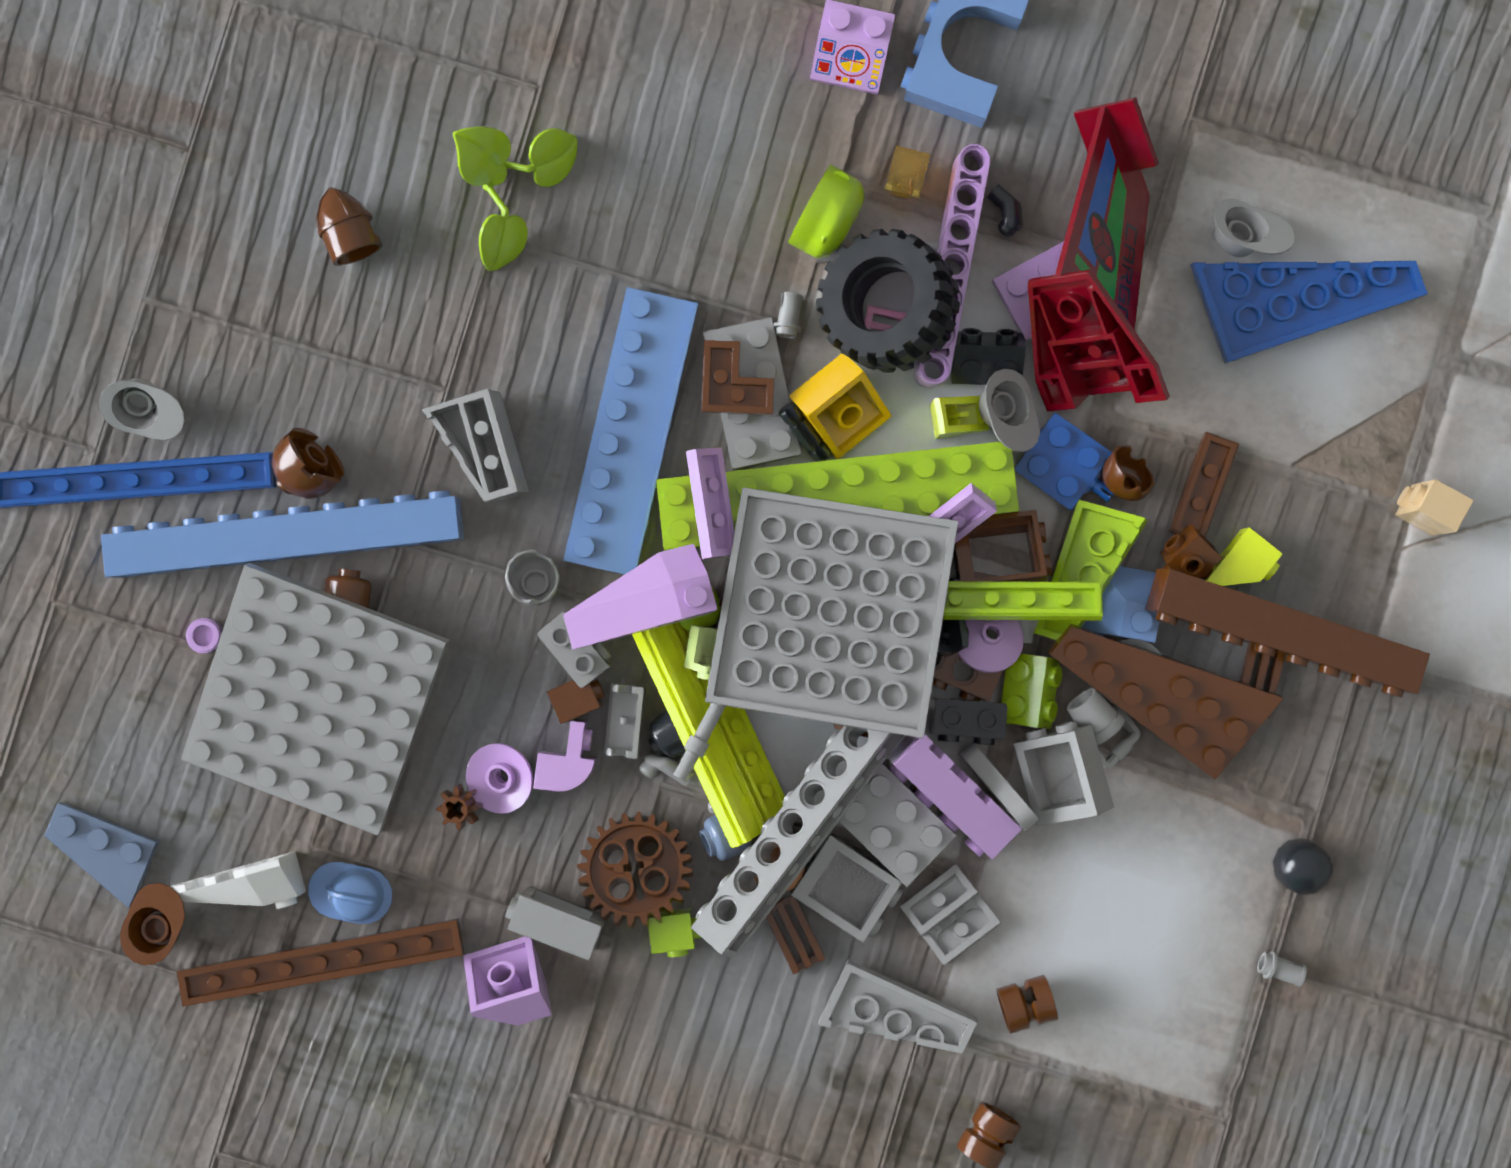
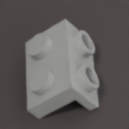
M563 611L542 628L537 635L576 684L583 688L612 666L608 662L611 654L602 643L572 650L563 614L567 611Z

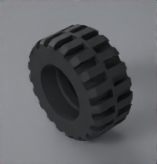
M876 229L870 232L871 237L869 238L860 234L852 238L853 245L850 247L842 245L836 251L839 257L834 263L830 260L824 268L828 272L826 279L819 280L817 290L822 293V298L816 299V310L824 315L818 320L821 329L828 333L827 339L842 354L868 369H879L884 373H894L896 367L902 371L914 369V361L918 360L924 364L930 360L932 356L929 352L934 348L940 351L947 343L942 340L945 333H953L956 323L951 320L952 314H958L960 302L954 298V295L959 293L958 283L952 278L954 272L940 254L912 233L907 235L902 230L891 229L888 234L883 229ZM894 272L908 273L914 283V298L906 316L898 324L887 330L873 332L867 329L863 319V303L871 286L887 274Z

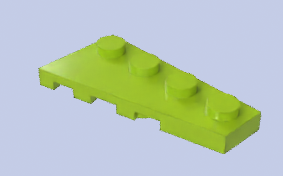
M1078 499L1051 582H1102L1103 594L1148 520L1140 516ZM1039 620L1034 633L1057 641L1070 624L1082 628L1086 620Z

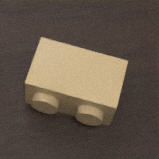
M1434 479L1413 484L1411 487L1407 486L1397 500V505L1400 507L1395 516L1431 536L1457 532L1474 500Z

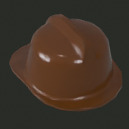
M152 883L140 889L135 896L120 931L121 947L125 955L133 962L141 965L156 964L167 957L179 939L185 919V908L180 895L172 887L162 883Z

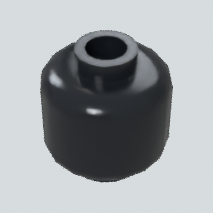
M666 709L650 723L649 731L652 737L648 741L658 755L666 754L671 758H680L686 750Z

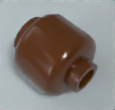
M339 569L338 575H331L326 578L324 592L369 608L372 586L369 580L360 578L361 571Z

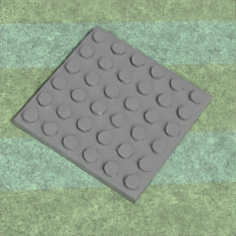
M742 488L705 702L923 739L958 521Z
M247 563L243 567L181 760L372 834L379 835L387 819L449 639L252 563Z

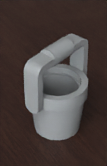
M1095 688L1083 691L1067 706V711L1073 721L1077 722L1078 727L1092 724L1097 745L1114 736L1122 726L1127 731L1128 735L1109 752V756L1106 759L1100 753L1104 769L1112 768L1116 763H1120L1132 750L1133 744L1140 737L1139 729L1128 714L1117 705L1112 706Z

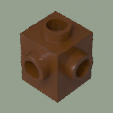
M1192 524L1181 534H1175L1170 537L1165 543L1164 549L1160 552L1166 563L1163 569H1172L1203 580L1212 573L1213 567L1223 559L1216 547Z

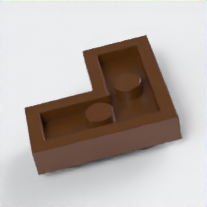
M704 340L702 413L773 415L774 378L739 377L740 341Z

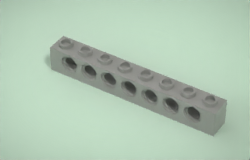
M843 726L840 731L832 734L827 741L826 750L819 759L810 763L805 771V777L798 787L787 793L783 800V806L776 816L771 817L765 822L761 829V836L754 845L747 847L743 851L739 859V865L732 874H728L721 880L718 885V892L714 898L699 909L696 915L697 920L691 928L718 953L736 958L902 739L903 735ZM868 732L867 743L862 747H858L857 741L859 736ZM842 761H846L845 772L840 776H836L837 765ZM824 789L825 796L823 801L815 805V794L819 790ZM802 818L803 825L801 830L793 834L792 827L794 822ZM779 846L781 850L780 857L776 862L772 863L771 853ZM757 875L759 879L758 886L751 892L749 889L750 880ZM735 904L737 908L736 915L729 921L728 910Z

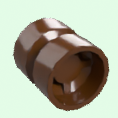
M1045 975L1025 980L1022 987L1013 983L996 988L1001 1011L1010 1034L1029 1029L1033 1021L1038 1025H1043L1058 1020L1054 998Z
M981 1101L971 1118L974 1126L964 1130L956 1146L966 1156L986 1168H998L1006 1155L1004 1145L1013 1143L1022 1126L1002 1110Z

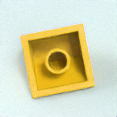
M842 353L788 396L803 413L802 416L804 415L822 438L821 441L828 446L836 459H840L892 417L865 372Z

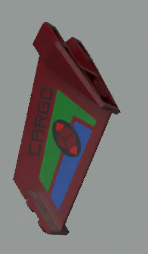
M1137 97L1076 110L1073 113L1087 150V157L1055 275L1031 278L1028 281L1035 382L1047 412L1076 409L1089 395L1131 391L1135 403L1165 401L1170 397L1159 364L1135 332L1150 198L1141 169L1156 167L1159 162Z

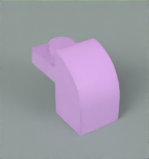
M572 720L570 722L566 754L546 751L538 753L533 789L567 791L579 786L591 775L597 758L583 756L584 750L590 751L593 730L587 729L588 721Z

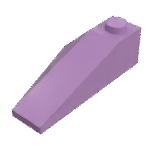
M694 544L657 553L563 614L571 647L574 650L711 614L717 610L708 573Z

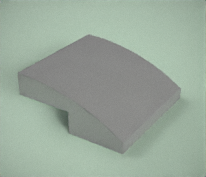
M957 864L900 906L944 966L948 965L1001 924Z

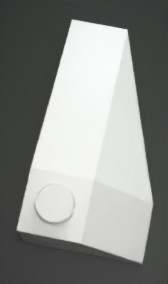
M295 851L170 886L180 895L183 902L265 906L275 903L276 909L296 904V897L306 892Z

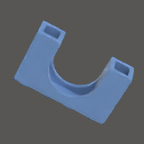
M939 0L938 3L931 1L924 22L930 23L926 36L919 34L912 53L918 56L914 68L907 67L901 83V87L906 89L904 101L982 128L998 86L963 74L953 68L944 56L941 37L951 24L968 17L982 18L1017 31L1029 0Z

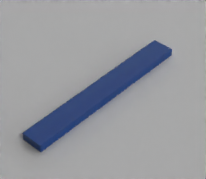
M265 452L0 472V508L276 488V477L272 468L273 453Z

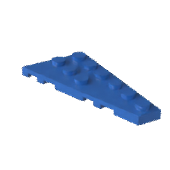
M1336 261L1335 263L1225 262L1222 264L1193 262L1190 265L1224 364L1428 294L1416 261H1373L1350 263V261Z

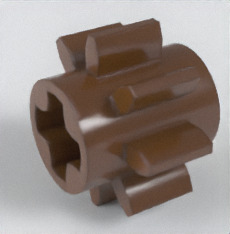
M458 784L454 787V794L449 790L440 794L445 801L442 805L436 807V811L442 812L445 818L442 823L443 825L449 822L456 823L457 830H461L465 827L466 821L474 824L479 820L474 813L483 807V803L476 802L473 799L477 792L476 789L470 792L464 791L463 785ZM458 801L463 804L461 813L456 809L459 805Z

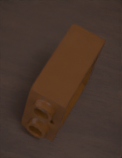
M1037 511L994 514L956 542L953 551L956 578H959L960 581L1046 582L1047 576L1052 575V564L1050 555H1044L1042 543H1046V528L1044 522H1038ZM1026 532L1032 567L1031 573L975 579L969 539Z

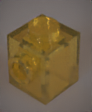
M896 145L885 189L892 191V194L899 197L912 198L914 196L919 198L930 154Z

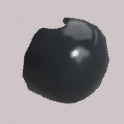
M1308 839L1288 840L1278 848L1273 860L1276 879L1287 889L1300 895L1316 894L1328 884L1333 873V864L1328 853Z

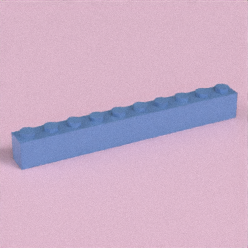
M436 491L428 493L429 499L415 500V495H399L393 497L394 503L380 504V499L374 498L359 500L358 507L345 508L344 502L323 504L324 510L310 512V506L288 508V514L275 516V510H262L253 512V518L240 519L239 514L219 515L218 522L205 523L204 518L183 519V526L170 527L169 522L148 523V530L135 531L133 525L112 527V534L101 535L104 574L108 578H123L464 540L460 498L450 496V491Z

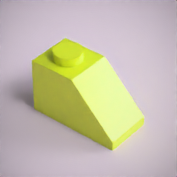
M1250 527L1240 529L1220 554L1223 559L1213 567L1212 573L1205 580L1221 586L1261 582L1262 579L1267 581L1278 570L1280 564L1277 561L1282 556V553Z

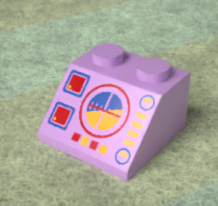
M826 0L810 80L878 95L895 14Z

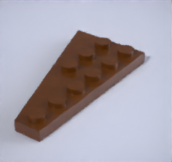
M1072 624L1068 626L1048 651L1052 657L1214 780H1216L1283 700L1280 694L1217 675L1215 672L1149 652L1135 645L1131 646L1113 640L1111 637Z

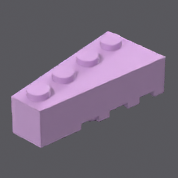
M925 734L923 739L906 736L887 757L892 762L888 769L903 784L909 779L918 788L914 794L928 808L935 804L943 812L939 818L954 833L960 828L969 837L965 844L979 857L985 852L993 860L1022 830Z

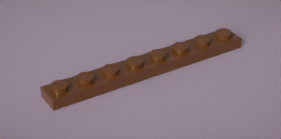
M459 918L184 968L177 971L182 1007L462 956L465 951Z

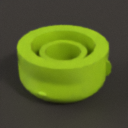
M830 164L799 218L788 244L818 259L828 258L835 254L845 240L865 200V191L862 183L854 176Z

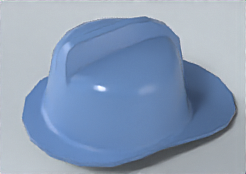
M330 862L320 866L313 873L308 884V896L312 906L322 915L356 924H370L380 920L388 912L392 903V888L388 879L381 872L344 862Z

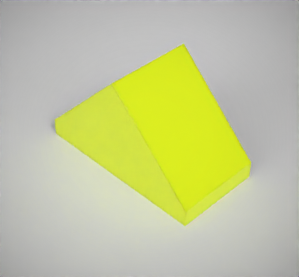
M980 396L934 399L930 404L935 439L989 430V425L984 422L979 412Z

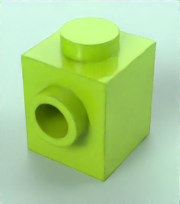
M691 908L674 910V915L667 911L661 912L662 923H659L654 916L649 917L648 929L651 954L667 952V957H681L688 955L689 949H694L695 939L701 938V936L691 928L697 920L696 917H692Z

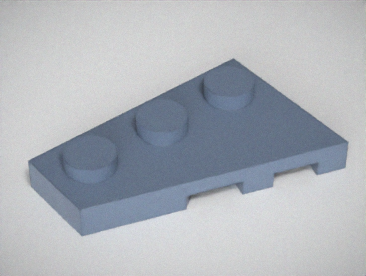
M65 802L57 803L44 835L128 908L131 907L135 896L141 889L160 842Z

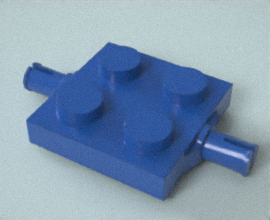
M1056 412L1053 413L1045 426L1040 429L1038 442L1032 449L1024 451L1022 458L1014 467L1016 473L1070 511L1076 505L1078 499L1090 490L1105 500V502H1108L1111 497L1100 490V488L1113 495L1106 485L1098 479L1104 463L1112 452Z

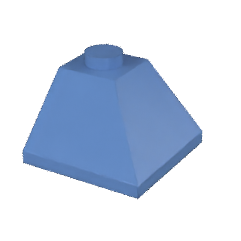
M1120 566L1102 594V621L1086 620L1082 628L1103 635L1155 643L1159 621L1155 620L1157 613L1145 610L1156 573Z

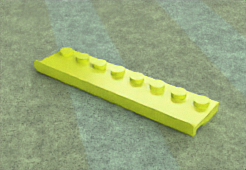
M677 622L635 633L632 636L677 733L685 746L689 736L695 735L711 703L705 702L709 680L697 678V671L684 667L690 632ZM726 706L707 741L709 747L703 758H698L694 769L729 845L734 848L751 841L752 838L761 834V829L765 822L771 817H775L782 808L785 795L745 709Z

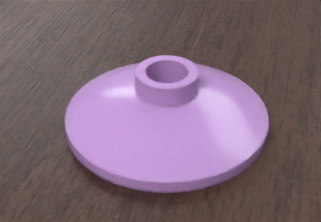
M965 620L969 630V645L967 648L957 652V654L968 666L980 672L996 673L1009 668L1019 658L1023 649L1024 639L1021 626L1017 620ZM986 630H993L997 634V639L988 638Z
M493 743L480 748L472 755L466 769V782L469 792L474 789L477 790L473 799L476 802L483 803L484 809L493 813L503 814L515 811L527 801L533 787V774L527 759L520 751L507 744ZM501 770L507 773L508 781L502 779Z

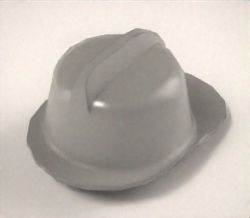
M1226 199L1218 203L1214 210L1216 227L1212 238L1229 255L1245 257L1255 251L1270 255L1282 254L1289 250L1295 242V232L1291 224L1273 212L1251 206L1236 199Z
M1002 369L996 371L988 379L985 390L979 399L981 418L987 425L993 428L996 437L1005 447L1018 452L1030 450L1038 442L1040 427L1029 384L1015 370Z
M144 379L119 380L111 383L102 391L99 399L100 412L105 421L114 428L124 432L134 433L151 439L167 440L175 437L182 430L185 422L184 411L179 401L171 393L156 387Z

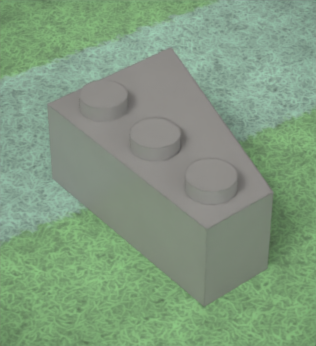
M487 388L422 409L441 434V439L446 446L450 447L460 462V467L484 502L497 503L529 493L500 391Z

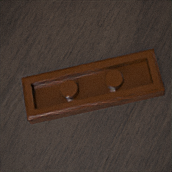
M1209 432L1203 433L1170 524L1169 532L1181 534L1192 524L1206 537L1239 443Z

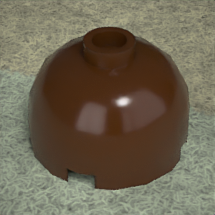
M293 428L279 441L273 452L272 468L277 478L278 486L285 493L301 498L314 499L330 492L342 480L340 478L344 475L345 470L334 450L329 445L323 450L315 442L318 436L303 428Z

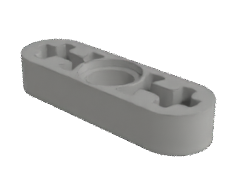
M973 742L959 753L965 763L1024 831L1028 830L1039 820Z

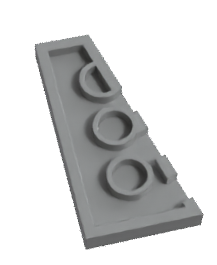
M848 959L823 1010L818 1025L829 1028L831 1026L847 1028L849 1032L860 1034L867 1032L882 1035L885 1039L895 1041L903 1039L917 1042V1045L963 1054L978 1022L976 1017Z

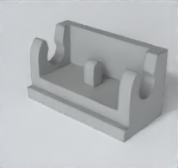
M611 683L604 754L607 756H625L626 758L633 759L639 757L646 694L645 686Z

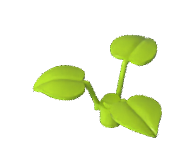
M475 126L453 132L457 149L458 168L462 178L471 185H483L482 188L490 194L501 210V215L492 214L488 216L480 229L479 251L482 263L488 271H496L513 261L523 251L528 237V228L524 219L518 215L509 216V209L493 187L504 182L508 168L523 172L534 171V181L541 187H550L560 183L569 174L576 160V135L558 128L542 131L534 138L529 148L528 155L532 164L523 165L507 161L511 153L510 140L505 133L496 128Z

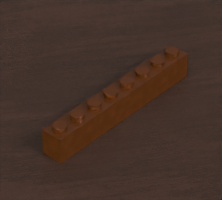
M1157 568L1145 610L1157 613L1155 618L1157 621L1176 626L1179 620L1189 624V631L1209 636L1210 631L1222 634L1221 641L1242 647L1243 641L1254 644V652L1274 657L1276 652L1287 655L1285 661L1288 663L1307 667L1308 662L1319 665L1317 672L1339 678L1341 672L1351 676L1349 681L1351 683L1371 688L1372 683L1383 686L1382 693L1403 698L1404 692L1411 694L1419 693L1430 653L1172 569Z

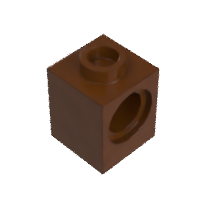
M597 678L593 679L583 688H580L572 680L547 691L560 724L603 706L600 699L605 697Z

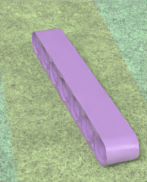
M978 144L966 146L955 158L952 167L937 253L942 256L944 261L946 259H953L959 265V274L952 275V278L958 283L959 293L954 295V298L960 302L958 314H952L951 320L956 325L953 333L946 332L947 343L940 351L934 348L929 352L932 358L927 362H934L939 366V378H929L924 372L925 363L922 364L918 360L915 361L914 377L921 386L926 388H933L944 382L951 371L990 166L988 151ZM964 157L975 158L979 164V170L971 171L967 169L964 165ZM957 192H968L972 197V205L966 206L958 201ZM952 225H959L964 228L966 232L964 240H957L952 236L950 232Z

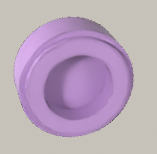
M197 619L187 629V643L191 649L198 653L215 652L223 627L214 619Z

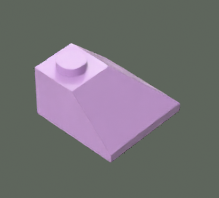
M524 936L463 955L470 1013L473 1017L518 1026L552 1015L548 988L533 939Z

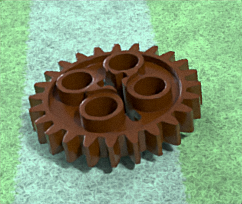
M637 812L634 821H630L626 813H623L622 823L618 825L612 818H609L610 829L606 831L604 828L597 826L596 828L600 835L598 840L587 837V841L592 849L580 851V854L587 862L577 864V868L579 871L587 873V875L580 877L578 883L580 886H589L583 891L582 895L584 899L594 898L590 904L593 912L603 907L601 918L604 921L613 914L614 924L617 927L621 925L624 919H627L629 928L634 929L636 920L641 919L644 927L648 928L649 917L652 916L659 923H662L661 912L665 910L674 915L675 912L671 903L675 901L683 904L685 901L679 891H690L691 889L690 884L683 880V878L694 875L692 869L684 867V865L693 861L691 854H681L688 848L687 842L680 841L676 843L680 837L679 830L676 829L667 833L670 826L667 820L656 826L657 819L654 814L649 817L647 822H644L641 812ZM629 840L634 842L635 857L641 868L638 871L644 895L641 901L637 899L635 880L630 873L632 871V863L627 846ZM654 842L659 845L654 855L644 856L641 854V849L646 843ZM621 850L624 852V856L620 862L616 864L606 862V857L611 851ZM655 876L663 877L665 884L660 890L651 891L647 888L651 878ZM627 884L630 886V891L626 897L617 899L612 896V892L617 885Z

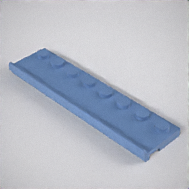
M626 288L563 561L623 575L639 565L657 487L656 479H659L699 303L634 288Z

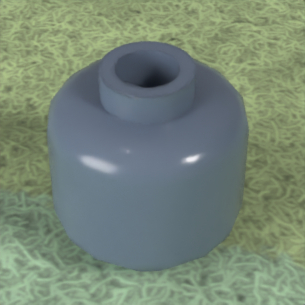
M716 815L707 818L704 822V829L700 831L701 841L707 854L710 857L715 856L721 861H726L740 855L747 847L751 846V841L732 848Z

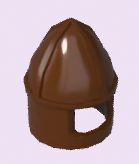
M331 187L327 189L319 201L316 222L318 235L323 239L333 265L343 266L352 264L378 252L383 244L370 225V221L373 219L372 214L368 212L360 201L349 193Z

